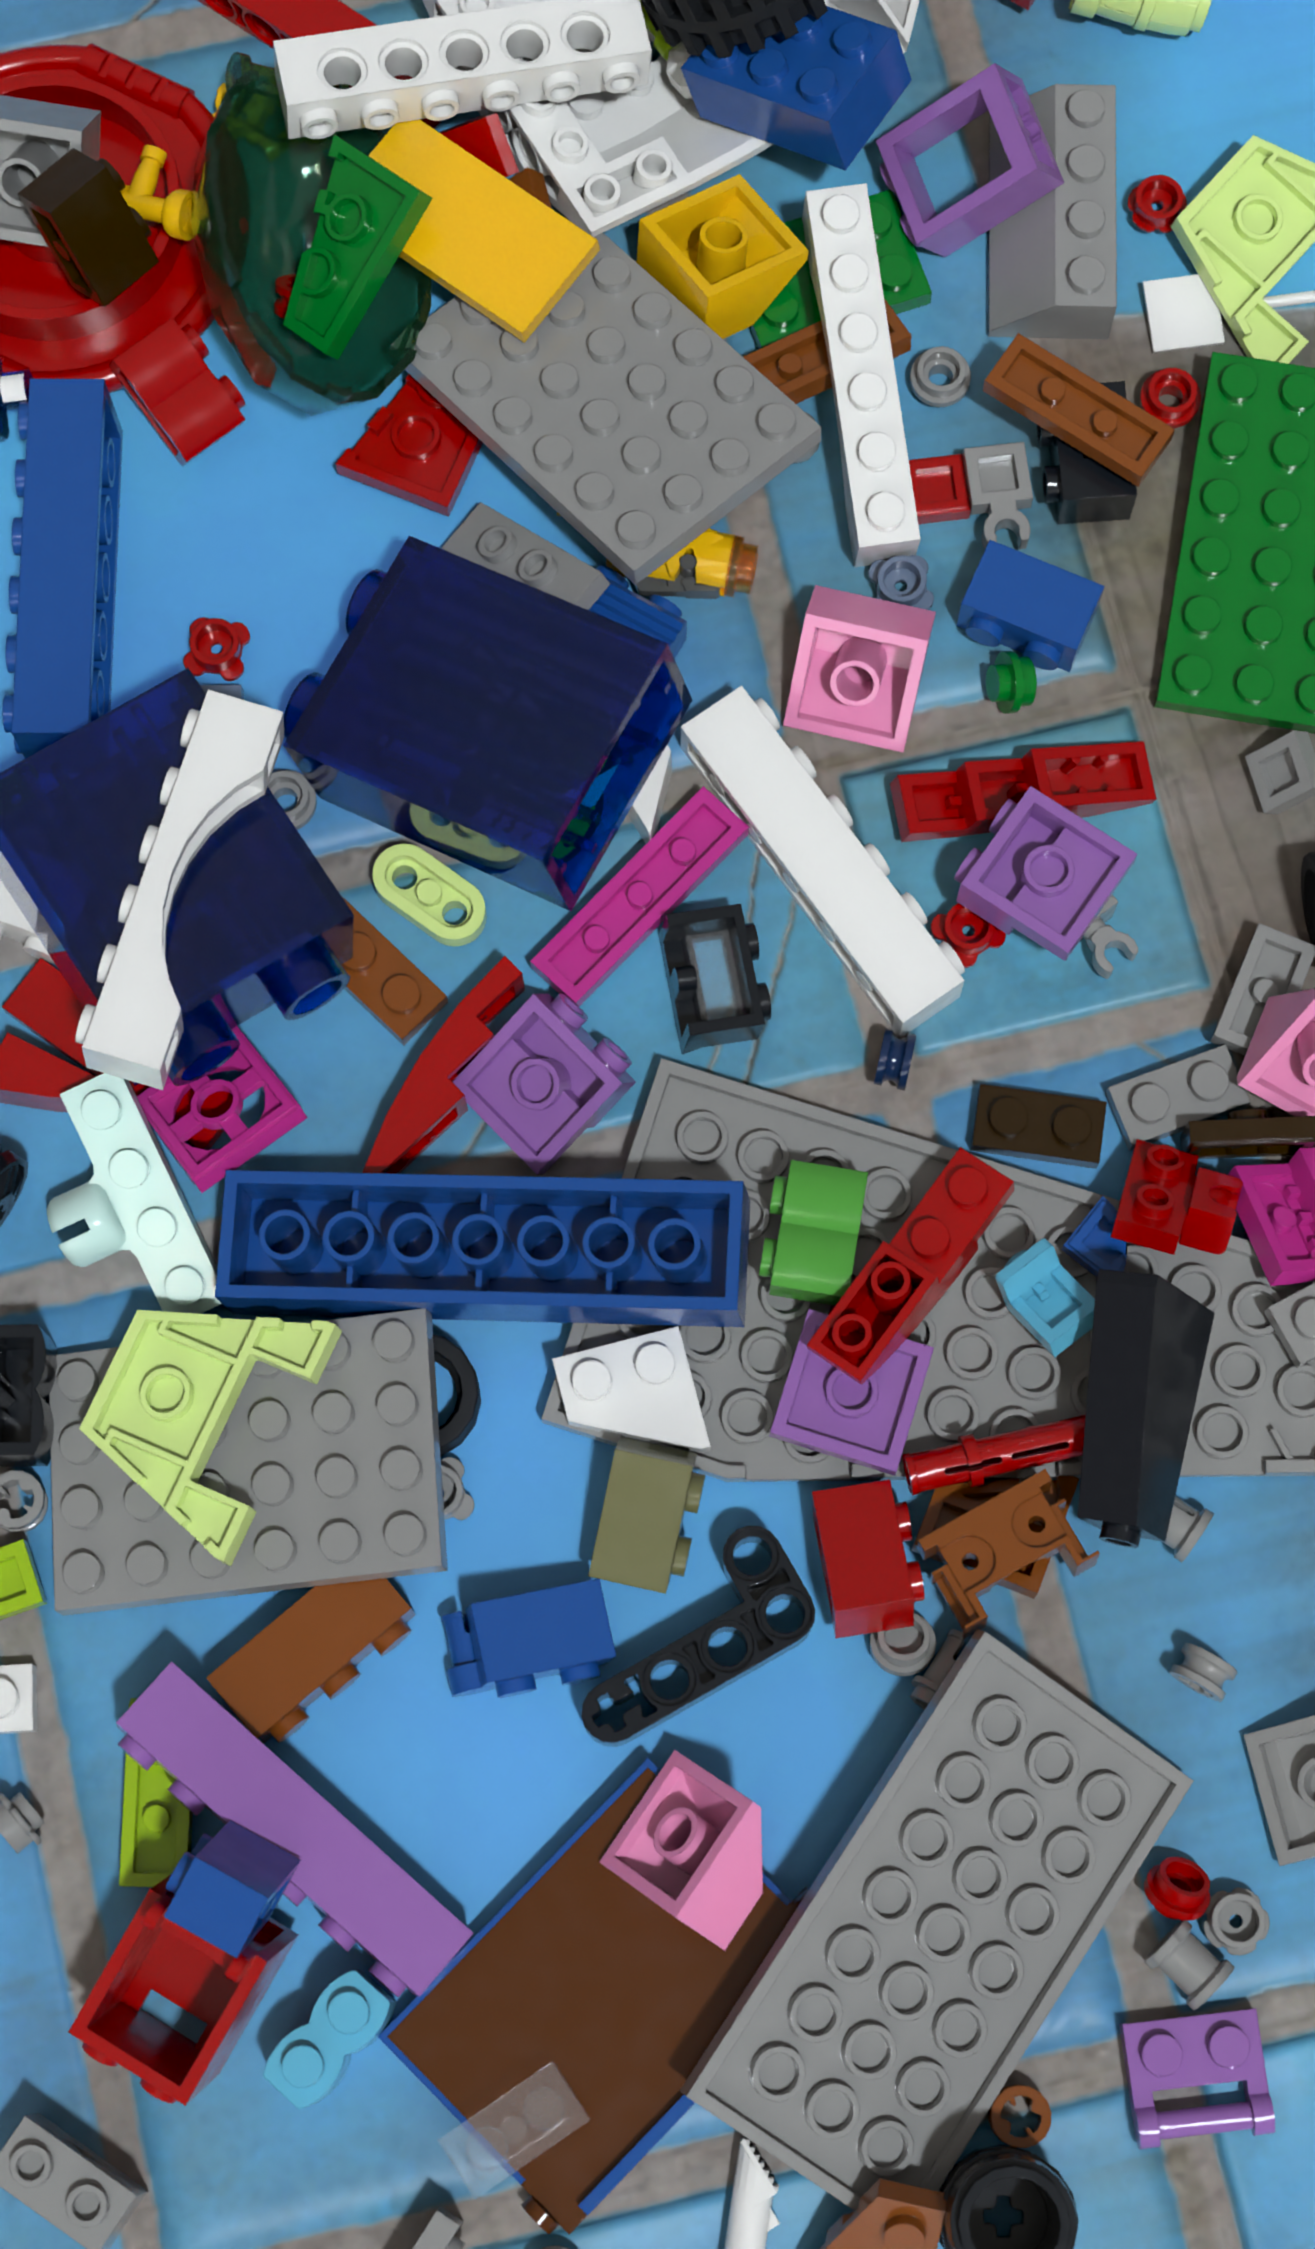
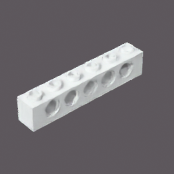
M545 0L273 41L275 78L288 139L301 137L323 139L340 131L360 128L382 130L400 122L426 118L433 121H441L459 113L485 109L501 112L509 110L518 104L545 100L560 103L569 101L578 95L604 91L615 94L625 93L637 86L648 85L652 54L640 0ZM585 48L593 52L583 53L576 51L575 49ZM527 57L532 59L533 61L522 62L516 60L515 58ZM467 66L473 69L469 71H461L455 69V67ZM399 75H407L413 78L409 80H399L394 77ZM339 84H347L353 87L348 89H338L333 86Z

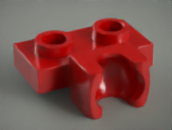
M1137 1139L1111 1238L1172 1255L1175 1254L1178 1241L1183 1246L1212 1254H1223L1226 1251L1237 1212L1235 1209L1243 1182L1237 1177L1201 1167L1198 1169L1196 1176H1194L1199 1156L1179 1151L1169 1145H1157Z

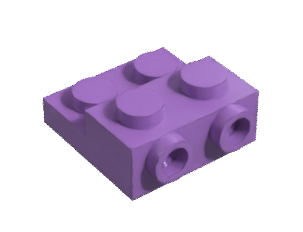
M1030 786L1018 804L1008 799L1001 807L989 828V831L995 836L984 852L974 847L960 865L954 877V880L960 883L956 902L1007 935H1010L1013 929H1016L1066 961L1134 864L1137 853Z
M533 993L453 1081V1084L465 1095L467 1104L537 1175L545 1174L586 1128L595 1127L636 1083L625 1071L632 1064L627 1054L607 1038H603L597 1043L582 1027L588 1019L587 1015L573 1000L562 993H559L555 999L550 994Z

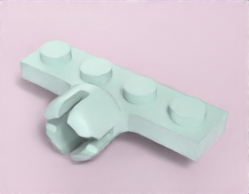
M103 1073L61 1093L60 1097L89 1155L94 1170V1175L88 1182L54 1197L46 1208L52 1233L84 1218L90 1229L58 1245L64 1256L74 1266L87 1267L119 1251L130 1250L137 1257L162 1311L203 1313L221 1305L222 1303L215 1298L217 1265L129 1080Z

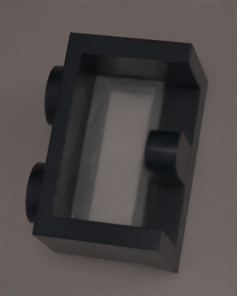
M741 904L667 914L659 934V941L681 1054L683 1055L702 1047L758 1039L765 1025L764 1021L771 1019V1001L766 983H757L753 961L759 959L758 935L754 923L745 924Z

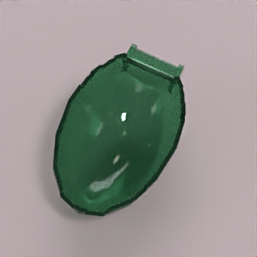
M234 52L226 68V93L207 132L194 170L191 227L210 311L229 345L254 382L306 414L314 416L376 399L415 359L417 353L414 350L419 332L426 324L431 308L430 277L401 257H398L339 360L324 354L283 325L284 319L277 316L274 312V302L281 298V295L275 290V280L283 275L297 274L302 252L312 246L320 216L313 212L319 189L327 190L335 160L328 156L334 134L367 155L372 152L385 135L382 130L360 128L335 132L333 135L323 139H310L307 137L288 139L275 78V68L252 63L249 55ZM347 84L333 86L338 89L350 88Z

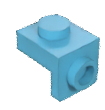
M1043 1238L1029 1249L1019 1251L1013 1255L1004 1268L996 1274L995 1279L1007 1309L1054 1357L1093 1328L1095 1298L1060 1264L1054 1246L1047 1239Z

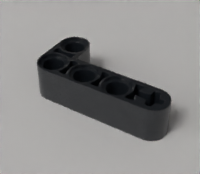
M746 1526L737 1529L731 1534L724 1546L722 1568L726 1579L741 1603L740 1605L597 1685L587 1694L582 1704V1719L587 1733L594 1741L603 1746L610 1747L626 1744L795 1648L808 1637L815 1621V1607L812 1598L780 1542L770 1531L761 1526ZM746 1543H757L768 1551L771 1559L770 1565L761 1574L755 1576L746 1575L740 1572L734 1564L733 1554L735 1550ZM781 1599L796 1603L803 1614L801 1627L788 1634L773 1630L766 1619L767 1608L773 1602ZM722 1632H732L740 1636L746 1646L744 1659L730 1667L715 1663L708 1651L711 1639ZM667 1664L682 1668L689 1679V1686L686 1692L673 1700L657 1696L650 1684L653 1673L659 1667ZM634 1680H639L644 1700L656 1712L643 1717L639 1704L623 1715L625 1727L622 1730L614 1732L609 1724L597 1727L593 1720L601 1715L599 1703L607 1698H610L615 1706L634 1698V1694L626 1685Z

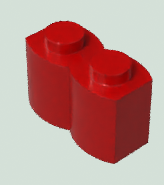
M171 318L114 358L109 366L126 392L147 417L168 450L183 467L239 427L245 421L240 409L246 404L239 390L226 375L217 379L209 370L203 360L209 355V351L193 327L187 324L180 328L175 320Z

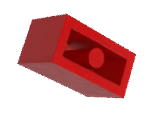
M890 1479L813 1491V1522L835 1639L914 1626V1602L925 1600L924 1586L919 1562L906 1561L903 1542L912 1541L910 1515L906 1501L894 1502Z

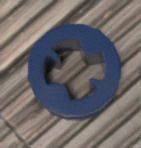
M885 1028L874 1079L875 1085L881 1086L884 1081L891 1080L896 1084L897 1089L905 1091L916 1041L915 1034L909 1033L906 1038L899 1039L894 1035L893 1030Z

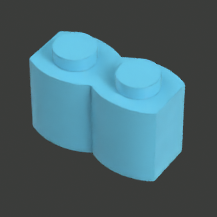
M353 1970L343 1974L328 1985L319 1996L312 2009L309 2023L293 2030L278 2043L266 2063L263 2078L298 2110L318 2103L339 2085L347 2072L352 2054L371 2045L385 2030L394 2014L396 2001L362 1970Z

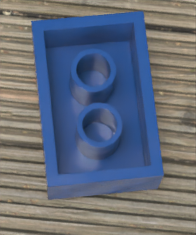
M828 6V11L818 20L808 14L797 21L795 25L799 33L786 39L782 31L766 37L765 49L751 52L748 44L744 43L735 45L731 57L718 58L713 46L707 45L700 56L690 55L681 67L701 118L845 171L912 79L895 29Z

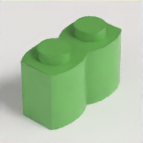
M791 1160L788 1177L775 1175L769 1213L782 1215L778 1239L765 1237L759 1276L771 1278L769 1295L836 1306L851 1285L868 1172Z

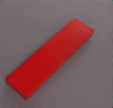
M40 958L2 1006L3 1010L87 1072L95 1076L103 1074V1072L86 1068L82 1050L83 1044L75 1041L78 1023L87 1004L97 1006L99 999ZM175 1054L170 1072L184 1063L185 1060ZM129 1080L136 1096L150 1087ZM192 1088L183 1096L176 1110L175 1122L191 1111V1099L195 1093ZM225 1091L209 1095L201 1106V1115L208 1118L223 1115L230 1108L233 1102V1095ZM203 1128L185 1142L192 1147L210 1150L224 1130Z

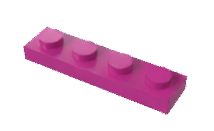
M703 786L530 961L531 968L558 993L566 995L580 1007L665 920L666 915L671 914L749 835V826Z

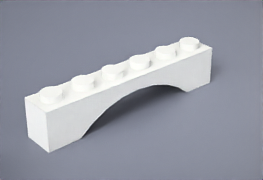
M867 183L806 191L802 221L806 248L809 250L810 275L821 316L832 380L841 452L845 509L854 568L870 566L875 561L881 559L887 561L894 556L916 555L921 538Z
M208 689L201 710L191 708L188 712L180 740V746L187 748L180 769L172 766L169 768L161 790L160 804L167 806L160 827L149 825L142 842L139 863L146 864L140 884L139 886L129 884L122 898L118 922L124 923L125 926L118 946L107 944L99 964L97 982L104 984L97 1006L90 1004L85 1006L78 1023L75 1041L83 1044L82 1050L86 1068L160 1090L164 1089L184 1031L181 1007L169 980L166 965V929L173 899L190 862L210 835L237 811L265 795L284 739L283 711Z

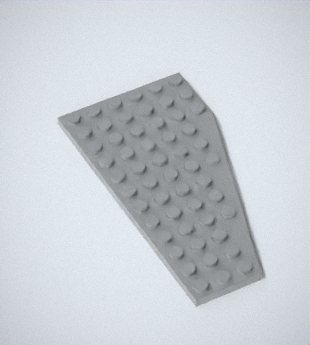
M661 1058L622 1178L744 1181L751 1200L745 1327L679 1326L711 1446V1451L697 1454L694 1472L726 1482L906 1480L902 1456L894 1476L769 1437L808 1309L829 1315L835 1306L769 1295L771 1278L759 1276L765 1237L778 1239L782 1215L769 1213L775 1175L788 1177L791 1160L868 1172L851 1278L852 1284L883 1241L888 1244L891 1242L958 1150ZM975 1156L1014 1181L1015 1190L979 1238L977 1252L933 1309L907 1338L908 1340L934 1347L902 1454L908 1452L911 1454L958 1443V1436L970 1433L974 1435L975 1439L1086 1414L1093 1328L1054 1357L1007 1309L995 1277L1013 1255L1019 1251L1029 1249L1045 1238L1054 1246L1060 1264L1095 1298L1097 1277L1063 1252L1061 1248L1103 1195ZM1104 1196L1118 1211L1120 1200ZM1232 1235L1230 1236L1225 1253L1220 1255L1180 1245L1179 1241L1174 1255L1127 1242V1258L1124 1272L1159 1275L1215 1313L1180 1477L1315 1476V1359L1296 1369L1264 1313L1269 1306L1315 1283V1281L1270 1286L1251 1242ZM573 1323L562 1356L677 1326ZM555 1376L541 1418L542 1423L617 1446L620 1437H624L622 1434L604 1430L598 1432L569 1426L557 1377ZM650 1440V1442H649V1443H654V1444H658V1445H663V1446H667V1447H672V1448H676V1449H681V1450L689 1451V1448H686V1447L671 1445V1444L662 1443V1442H657V1441H652V1440ZM1082 1456L985 1477L984 1479H1028L1046 1469L1051 1479H1057L1058 1476L1081 1478Z

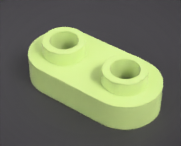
M397 844L384 850L376 859L372 877L379 898L388 907L441 944L456 947L471 943L482 933L487 920L482 894L474 885L429 853L412 844ZM403 873H411L417 878L415 885L409 889H400L395 886L394 882ZM453 908L462 909L467 913L466 919L458 925H451L444 920L445 914Z

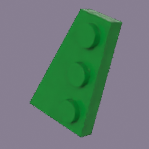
M334 134L328 155L335 159L327 190L319 189L313 212L320 215L311 248L302 252L283 325L324 354L339 360L433 198Z

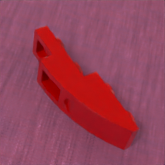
M960 1147L889 1244L885 1241L881 1243L808 1342L807 1348L862 1385L918 1327L977 1252L979 1238L1014 1192V1181Z

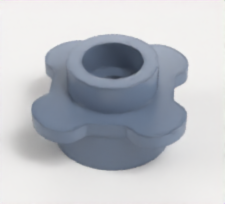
M918 555L894 556L887 561L877 560L870 566L868 578L875 584L876 599L930 610L933 605L934 595L926 586L929 566L924 558ZM898 582H903L907 588L904 591H898L895 585Z

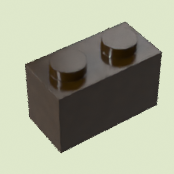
M72 148L17 194L71 286L105 307L155 266L159 260L147 241L151 236L149 226L135 209L127 205L121 194V191L125 189V184L116 169L103 158L95 161Z

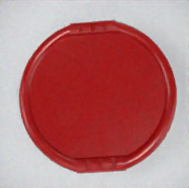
M93 43L88 46L42 45L0 53V95L101 111L99 159L103 158L108 161L119 173L125 185H131L133 176L141 163L140 156L144 146L153 145L167 153L164 166L159 171L158 183L153 196L166 199L176 189L195 191L200 196L202 203L201 223L196 235L189 241L172 238L165 232L162 223L145 220L151 230V236L147 241L159 262L105 307L71 286L49 247L0 239V376L1 371L2 376L24 373V390L27 400L21 401L26 402L29 401L30 379H105L109 393L118 391L124 387L109 366L114 358L171 318L175 320L180 328L189 324L201 336L212 324L226 303L243 261L248 235V201L241 166L232 144L222 127L206 106L195 96L193 89Z

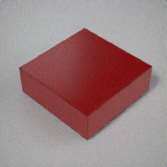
M962 454L909 460L918 525L969 519L971 509Z

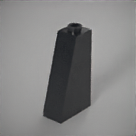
M1099 1269L1096 1281L1077 1517L1101 1530L1099 1539L1119 1546L1138 1548L1140 1538L1166 1541L1215 1313L1159 1275Z

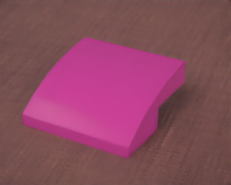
M1299 1148L1289 1163L1234 1166L1228 1175L1237 1177L1243 1182L1236 1210L1270 1286L1315 1281V1148Z

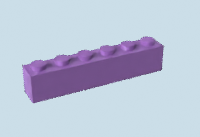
M172 1661L116 1722L117 1728L125 1734L117 1745L146 1771L155 1762L175 1779L167 1790L193 1814L198 1816L206 1807L225 1825L231 1820L299 1858L301 1861L283 1895L297 1907L307 1898L326 1915L318 1926L347 1952L357 1943L375 1959L376 1962L368 1971L396 1997L399 1998L406 1988L414 1996L420 1997L474 1934Z

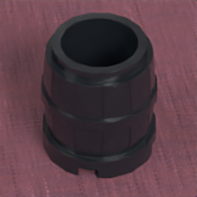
M1006 2145L975 2149L953 2166L938 2192L944 2193L943 2199L946 2200L944 2223L939 2238V2243L943 2249H1074L1079 2223L1074 2195L1057 2169L1027 2150ZM1002 2195L1009 2196L1011 2208L1021 2210L1022 2215L1020 2223L1010 2226L1009 2235L997 2236L995 2225L984 2223L983 2219L984 2209L995 2208L997 2196Z

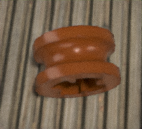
M1013 2084L1001 2089L988 2110V2121L992 2132L1000 2141L1012 2147L1028 2148L1037 2145L1046 2137L1051 2126L1052 2113L1048 2101L1039 2091L1030 2086ZM1016 2096L1029 2098L1028 2110L1038 2114V2122L1035 2128L1031 2131L1029 2127L1024 2126L1025 2135L1023 2136L1011 2135V2122L1001 2118L1004 2104L1008 2101L1010 2105L1015 2106L1014 2097Z

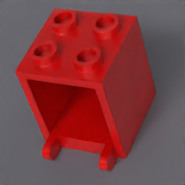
M169 1875L149 1889L68 2033L83 2042V2050L94 2060L111 2067H116L119 2064L140 2077V2085L153 2097L167 2103L178 2101L186 2106L220 2074L296 1941L298 1934L270 1918L238 1958H235L164 1917L175 1896L174 1893L165 1889L171 1876ZM152 1990L207 2023L197 2044L141 2009Z

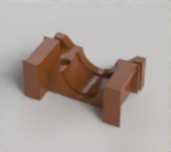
M1046 1469L918 1539L917 1550L923 1560L938 1553L944 1563L943 1567L931 1573V1584L936 1583L963 1630V1639L974 1634L976 1629L981 1630L986 1627L988 1615L979 1602L978 1597L989 1592L997 1583L1017 1570L1037 1560L1048 1559L1058 1552L1073 1577L1090 1569L1097 1563L1100 1552L1096 1551L1089 1556L1087 1555L1062 1513L1066 1505V1499L1064 1498L1050 1506L1043 1494L1050 1491L1052 1479ZM1039 1522L1044 1529L1041 1532H1033L1029 1528V1524ZM966 1559H973L978 1566L975 1569L969 1570L963 1566L962 1562Z

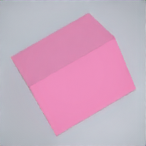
M1315 988L1268 997L1236 1077L1239 1086L1295 1117L1315 1116Z

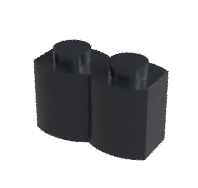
M38 1324L0 1325L1 1467L47 1466L51 1460L54 1421L49 1406V1394L56 1377V1355L58 1353L52 1339Z

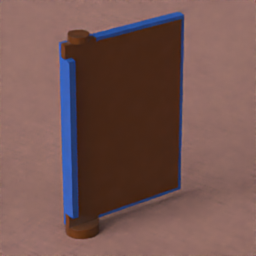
M649 1758L634 1771L447 1964L421 1996H416L378 2036L530 2194L521 2205L527 2214L548 2234H551L559 2225L570 2234L694 2105L695 2102L681 2093L680 2089L809 1890L805 1887L791 1901L763 1873V1894L724 1951L599 1863L661 1771Z

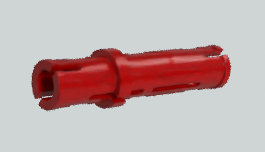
M1086 1414L975 1439L974 1435L970 1433L958 1436V1443L911 1454L909 1452L902 1454V1463L908 1489L913 1496L919 1494V1492L967 1482L969 1487L984 1485L985 1477L1082 1456Z

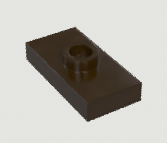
M1244 1109L1229 1113L1227 1120L1188 1121L1180 1135L1181 1151L1199 1156L1198 1159L1295 1155L1299 1148H1312L1314 1146L1315 1116L1267 1118L1265 1110Z

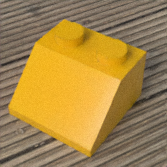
M740 174L639 219L636 262L722 339L754 325L808 260L809 250Z

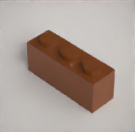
M386 1578L314 1586L206 1678L257 1739L264 1744L273 1736L278 1743H281L308 1721L310 1717L304 1709L325 1693L331 1700L358 1679L361 1673L355 1666L376 1649L381 1656H384L398 1646L412 1632L406 1623L416 1614Z

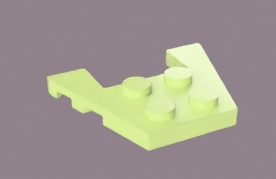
M1253 135L1180 213L1171 225V228L1246 356L1290 364L1309 341L1270 307L1263 298L1315 243V163Z
M137 1310L79 1429L133 1481L155 1499L172 1518L194 1536L212 1556L220 1562L231 1566L257 1511L242 1502L198 1484V1481L255 1362L261 1361L317 1385L342 1330L336 1324L320 1320H312V1323L283 1322L280 1318L256 1317L255 1320L221 1318L218 1314Z

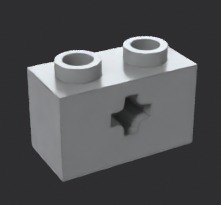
M40 2113L24 2116L0 2151V2187L86 2249H110L148 2193L147 2189Z

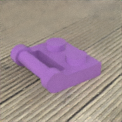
M1256 2008L1119 2024L1133 2125L1139 2150L1160 2147L1161 2140L1248 2129H1251L1254 2136L1275 2133L1274 2109L1268 2090ZM1243 2081L1246 2100L1244 2102L1156 2112L1153 2091Z

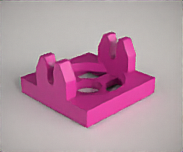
M237 1025L168 1074L163 1090L149 1087L136 1096L149 1124L201 1193L225 1177L226 1170L237 1169L307 1119L301 1106ZM236 1070L245 1072L232 1082L222 1079L210 1080L208 1077L214 1073ZM192 1088L195 1093L191 1099V1111L175 1122L176 1110L183 1096ZM261 1088L265 1093L264 1111L260 1120L248 1129L239 1117L243 1109V1100ZM220 1091L229 1092L233 1095V1102L223 1115L214 1118L201 1115V1106L209 1095ZM203 1128L211 1130L223 1129L232 1140L221 1149L213 1150L192 1147L185 1143V1141Z

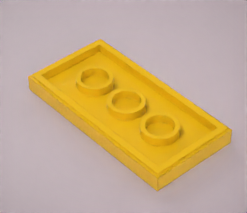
M421 120L396 123L368 155L433 198L399 257L524 343L600 251L598 240Z

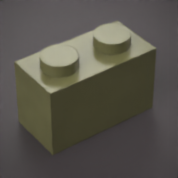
M620 1437L614 1451L589 1577L664 1594L667 1592L672 1574L684 1577L692 1538L680 1535L685 1511L698 1513L706 1476L694 1472L698 1453Z

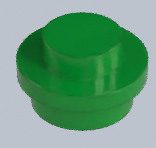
M1014 651L1000 652L995 659L994 665H990L986 672V691L990 701L996 702L999 710L1004 714L1017 713L1022 706H1030L1036 696L1037 678L1032 660L1027 656L1018 657Z

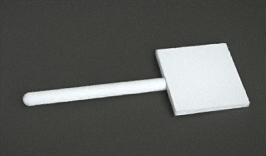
M1199 274L1143 281L1142 286L1152 353L1225 343L1221 321L1222 314ZM1315 290L1267 296L1263 300L1272 308L1315 303Z

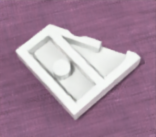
M679 1326L552 1359L569 1426L598 1432L604 1430L619 1433L624 1437L646 1442L652 1440L686 1447L689 1448V1451L698 1453L711 1451Z

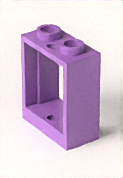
M995 63L876 140L884 161L880 165L881 175L888 188L898 196L905 213L900 217V221L906 236L916 247L926 248L942 257H947L1064 184L1023 80ZM989 111L1012 168L937 215L914 158Z

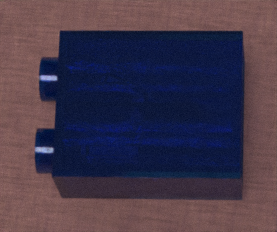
M409 536L388 572L380 569L370 571L354 590L346 613L345 623L348 638L326 675L318 672L311 673L302 679L293 691L284 714V736L286 741L283 746L320 799L572 911L693 701L668 643Z
M189 668L0 773V879L84 1008L87 1004L97 1006L104 986L103 983L97 982V973L103 952L107 944L118 946L125 926L124 923L118 922L123 895L129 884L136 886L140 884L146 864L139 863V855L145 833L149 825L160 827L167 807L160 804L164 779L171 766L180 769L187 750L186 747L180 746L186 717L191 708L201 710L206 696ZM268 786L265 795L238 810L210 835L188 865L174 895L166 929V965L169 980L181 1007L184 1028L168 1077L176 1086L186 1085L201 1079L216 1070L234 1055L240 1046L238 1038L232 1031L234 1027L276 1004L286 1020L302 1018L334 999L350 981V975L342 964L353 958L354 914ZM132 1081V1083L134 1084V1086H136V1085L139 1084V1083H136V1082H133V1081Z

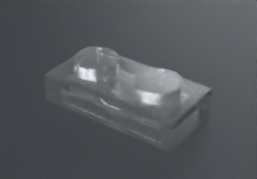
M553 2060L441 2137L438 2142L476 2200L583 2126L591 2118Z

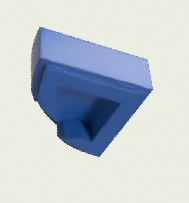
M1104 1196L1101 1197L1061 1248L1063 1252L1096 1277H1098L1099 1269L1124 1271L1127 1258V1242L1111 1238L1117 1210Z

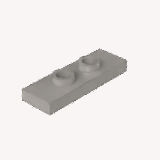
M482 502L476 506L442 547L448 557L455 563L569 631L573 630L610 585L599 570Z

